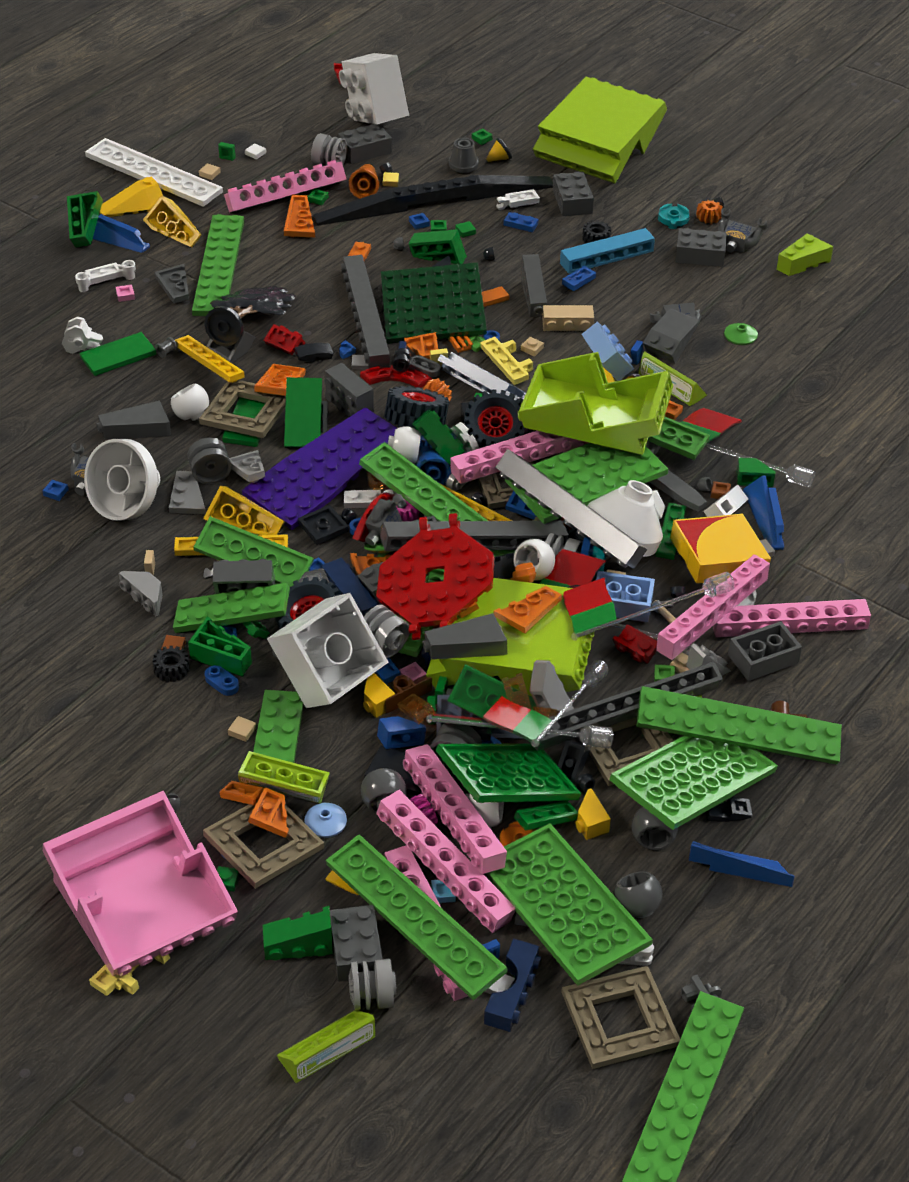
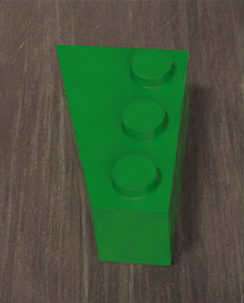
M98 191L67 196L69 237L75 248L91 245L103 202Z
M458 229L414 233L408 243L412 256L415 258L441 261L449 256L451 263L463 264L467 257Z
M427 410L412 425L421 433V436L450 465V458L464 452L462 448L464 445L458 438L454 439L451 435V429L446 424L443 425L440 422L441 418L435 411Z
M208 616L188 642L190 659L211 666H220L226 671L243 677L252 664L251 647L235 635L231 636L225 632V628L221 625L218 627Z
M329 906L323 907L322 912L315 914L305 912L303 917L294 920L288 917L264 924L265 960L333 954Z

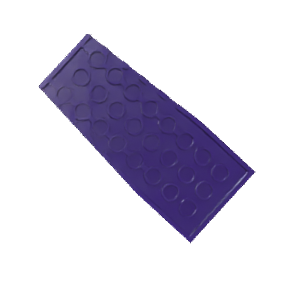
M363 408L265 472L264 478L259 479L257 482H252L242 489V495L284 520L283 524L293 530L299 526V517L321 509L347 487V482L350 480L354 481L359 476L358 473L364 469L359 465L360 459L382 443L388 444L389 435L394 436L395 429L397 428L369 409Z

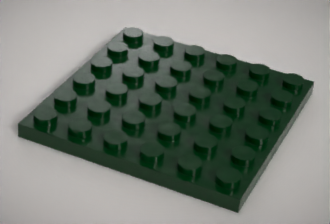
M478 262L381 271L387 344L400 343V341H404V338L436 332L437 339L487 334Z

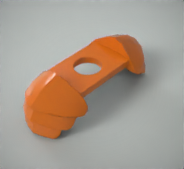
M533 563L517 565L511 580L532 583L536 577Z

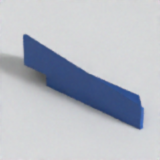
M99 215L93 235L94 240L140 253L150 247L149 243L143 242L139 237L141 233L138 229L105 215Z
M761 476L746 486L743 492L748 497L747 501L763 538L769 542L774 550H784L782 539L784 524L776 488H768L766 476Z
M692 842L689 861L710 865V871L789 887L793 886L794 875L789 874L778 861L719 850L697 842Z

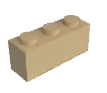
M543 305V331H586L594 324L593 305Z

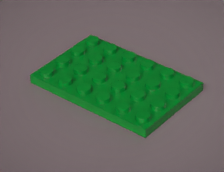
M438 744L436 752L477 803L550 802L579 800L581 792L543 749L536 751L533 744Z

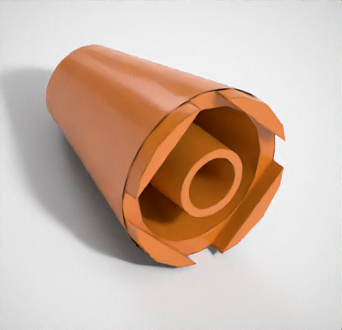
M365 164L351 174L349 189L354 196L361 199L377 193L379 180L372 165Z

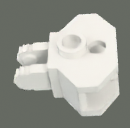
M75 317L68 321L62 345L66 352L73 354L80 350L85 351L86 348L92 349L100 346L99 343L103 341V337L98 333L92 332V328L88 327L84 318Z

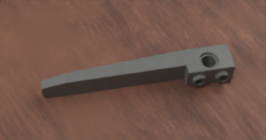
M669 470L667 475L650 481L651 484L682 505L698 512L706 507L707 501L694 488Z

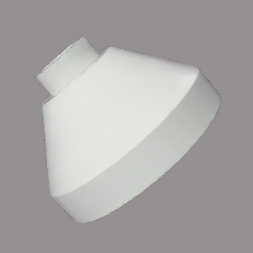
M111 439L98 445L89 456L85 468L84 483L88 499L99 514L111 520H130L141 516L151 506L160 484V474L156 469L152 456L143 445L130 439Z
M630 480L627 486L615 489L587 505L645 547L647 551L643 557L656 553L662 541L663 533L654 501L651 498L653 491L649 486L639 481Z

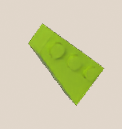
M806 234L779 253L776 270L791 276L806 271V268L810 266L815 268L818 267L819 263L831 262L833 246L815 238L813 235Z

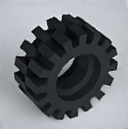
M593 220L591 223L587 222L584 224L582 235L584 243L611 237V226H608V223L604 224V221L599 222V220H596L594 222Z
M173 645L169 646V649L165 646L163 651L158 649L157 653H154L153 670L155 676L159 677L161 681L165 678L166 682H169L170 679L176 682V678L182 680V676L186 677L187 672H189L188 653L183 648L180 650L179 646H176L175 649ZM169 662H176V663H177V664L172 665V666L165 665L166 663H169Z

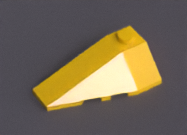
M152 176L139 180L104 202L101 206L100 214L107 217L122 216L126 212H133V214H138V211L142 210L149 212L160 197L163 196L160 186Z
M164 196L160 197L143 219L152 230L190 247H193L202 236L184 212L171 199Z
M225 486L219 487L203 518L208 521L211 516L259 535H277L284 523V520Z

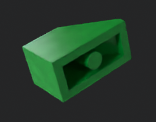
M738 457V485L748 486L759 477L766 476L767 486H774L776 472L757 458Z

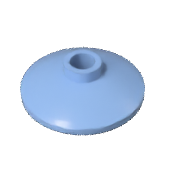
M320 803L307 811L304 823L318 837L329 838L338 835L344 830L347 824V816L345 811L336 804Z

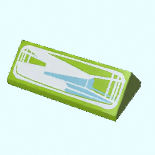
M644 351L639 369L640 376L669 370L673 383L671 395L689 406L707 396L695 381Z
M249 751L238 772V778L240 783L266 787L281 794L320 804L330 772Z
M354 1010L279 1053L277 1057L295 1083L375 1038V1018L372 1014Z

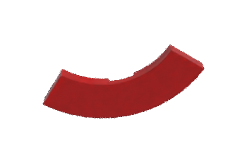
M393 365L389 368L377 366L360 372V377L369 385L383 381H399L422 388L429 380H432L430 376L416 369L414 371L408 369L405 372H398L393 368Z
M382 493L371 502L361 517L352 539L365 542V538L369 534L366 520L371 514L373 507L379 499L392 501L394 494Z

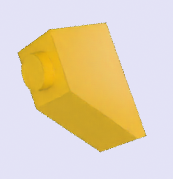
M375 673L366 680L363 706L367 712H371L377 718L385 713V700L395 695V693Z
M592 788L586 792L576 821L578 832L582 833L586 840L608 833L610 830L611 819Z

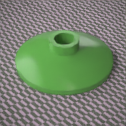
M745 323L731 324L724 331L725 338L737 345L751 344L756 341L758 336L757 330Z
M376 543L374 546L364 545V549L377 553V557H385L389 553L394 552L385 551L382 543Z

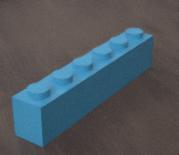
M644 228L561 250L560 264L570 274L583 266L593 268L654 251L655 238Z

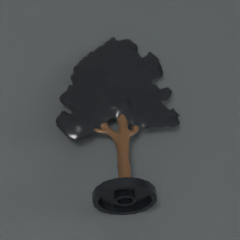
M277 286L247 288L239 290L235 294L221 296L222 300L217 299L210 303L214 309L210 310L205 317L204 326L206 333L216 344L231 346L237 343L243 335L244 328L241 318L255 312L284 315L286 311L282 310L281 307L285 308L291 305L284 304L283 301H293L296 296L293 293L286 294L288 292L286 288H277Z

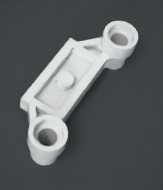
M126 260L122 265L115 262L88 269L85 272H79L75 275L79 291L86 292L91 284H97L110 279L113 280L122 276L127 280L134 279L136 266L133 260Z

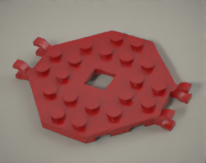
M457 513L449 514L450 528L430 530L431 526L427 524L428 518L420 517V532L379 567L376 597L380 603L385 604L397 616L407 621L409 624L408 631L412 633V640L421 639V627L437 625L444 627L451 625L458 619L457 616L464 609L467 611L475 601H478L477 598L484 592L488 593L493 588L494 554L459 529L460 521H457ZM434 569H444L443 581L426 583V574Z

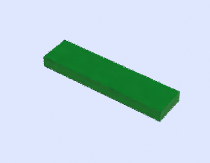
M668 503L662 526L663 538L656 551V557L674 560L677 549L670 539L673 521L684 519L686 506Z

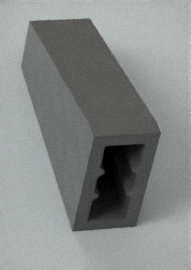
M539 254L522 255L521 283L530 317L543 316V305H547Z
M160 400L98 415L99 423H96L98 432L102 433L104 439L171 435L170 422Z
M493 613L425 631V640L422 641L424 651L429 652L431 659L508 654L507 639Z

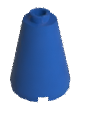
M429 446L419 449L416 466L438 483L446 485L447 479L451 475L448 462Z

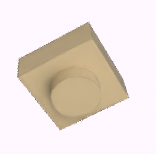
M529 337L521 345V351L534 357L544 348L543 342Z
M681 652L670 663V666H675V672L682 673L690 670L686 666L688 655Z

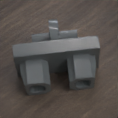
M698 975L692 976L690 984L681 988V996L685 1002L697 1000L700 991L718 998L722 994V990L718 986L711 987L709 983L703 985Z

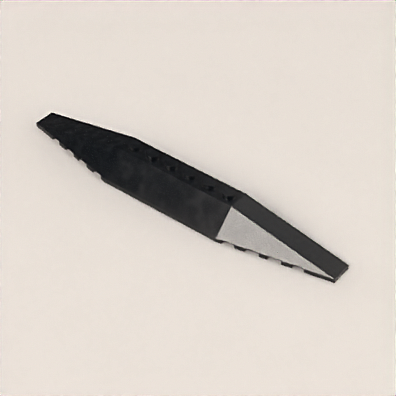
M470 175L468 177L440 180L431 183L426 182L406 187H395L313 214L317 226L405 212L408 211V206L459 197H465L466 201L503 196L514 192L553 188V182L550 176Z

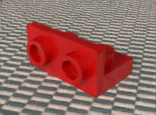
M273 324L263 340L265 344L290 355L294 354L295 347L305 345L302 339L303 336L296 331L291 332L282 325L279 327Z
M628 624L619 637L614 635L612 638L617 650L622 653L628 652L637 662L643 661L648 664L657 650V641Z

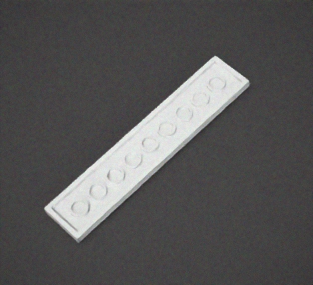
M106 138L85 151L86 157L139 180L152 176L159 184L160 189L203 207L223 193V187Z

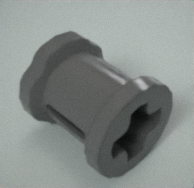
M168 337L163 343L155 345L156 352L161 358L171 351H176L178 347L172 337Z

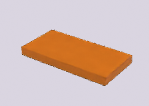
M272 364L255 384L254 392L286 396L287 377L303 378L306 374V369Z

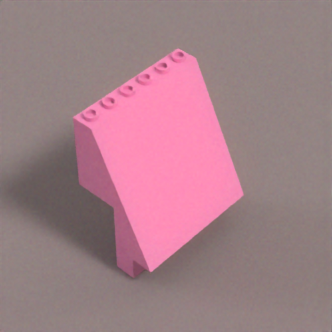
M164 791L43 843V853L54 873V883L112 976L117 974L123 976L129 973L132 967L136 965L144 966L150 963L155 956L160 954L161 956L168 955L174 950L173 948L182 945V947L187 946L194 941V938L200 935L202 937L208 936L215 931V928L221 925L227 927L235 922L234 919H236L238 911L203 843H199L197 849L194 850Z

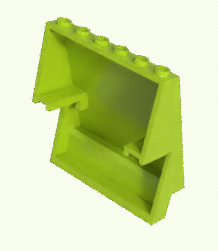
M585 77L538 125L541 134L533 147L534 154L538 158L616 184L634 148L640 150L642 154L645 153L667 111L666 104L662 99H655L647 94L642 95L634 90L611 85L609 82L598 81L596 78Z
M598 352L538 364L534 372V376L518 411V419L520 422L522 421L524 428L643 455L648 437L660 435L673 383L669 370L608 383Z
M493 578V588L488 593L484 592L477 598L478 601L476 603L479 609L463 618L457 616L458 619L452 624L491 613L494 614V610L498 608L502 610L513 601L519 602L525 599L527 594L544 586L562 594V600L526 633L496 618L507 639L508 654L431 659L426 676L432 678V685L435 689L439 676L447 677V686L455 685L466 664L491 677L499 676L503 683L532 696L529 690L534 662L536 660H549L554 665L555 672L563 683L565 692L580 690L584 680L585 667L588 663L587 659L591 650L594 630L574 637L572 621L563 599L564 591L573 588Z

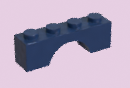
M513 939L506 956L507 971L514 976L516 982L508 990L491 994L484 1012L485 1025L511 1032L513 1024H518L521 1014L519 1008L521 1005H525L528 992H526L527 987H532L535 974H533L534 969H539L542 956H539V946Z

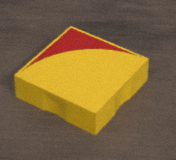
M743 514L673 521L670 539L678 553L684 558L687 568L696 583L723 581L754 554L769 563L771 561V557Z

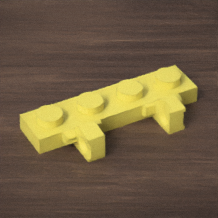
M492 337L480 342L481 349L513 385L529 380L528 372L533 370V362L530 358L522 362L516 361L511 355L516 351V343L513 340L500 343L496 337Z
M160 954L154 957L163 964L170 959L169 954L165 956ZM104 965L89 979L90 985L106 996L115 988L118 990L123 988L133 995L139 989L138 981L132 977V972L139 965L132 967V970L123 976H119V974L112 976L106 965Z

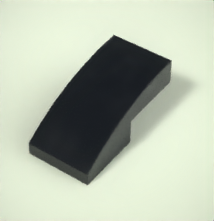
M310 343L295 347L294 349L298 360L314 362L316 357L332 359L334 354L329 343Z
M730 797L727 802L723 801L705 812L707 821L729 822L750 819L752 817L750 800L738 797Z

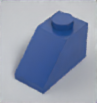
M399 716L380 718L377 737L385 749L424 745L426 726Z

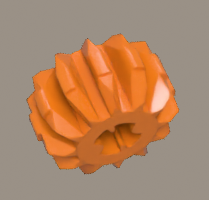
M714 200L702 201L697 207V218L700 222H705V224L718 223L722 218V205L719 202H714Z
M439 378L429 380L423 390L428 389L431 392H438V395H444L449 401L452 398V391L448 389L450 385H446L445 381H440Z

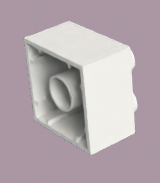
M372 53L341 61L343 70L339 71V79L342 86L348 90L349 99L346 100L345 107L349 117H353L354 121L380 124L409 116L397 55Z
M351 593L324 599L267 638L306 708L332 704L388 663Z

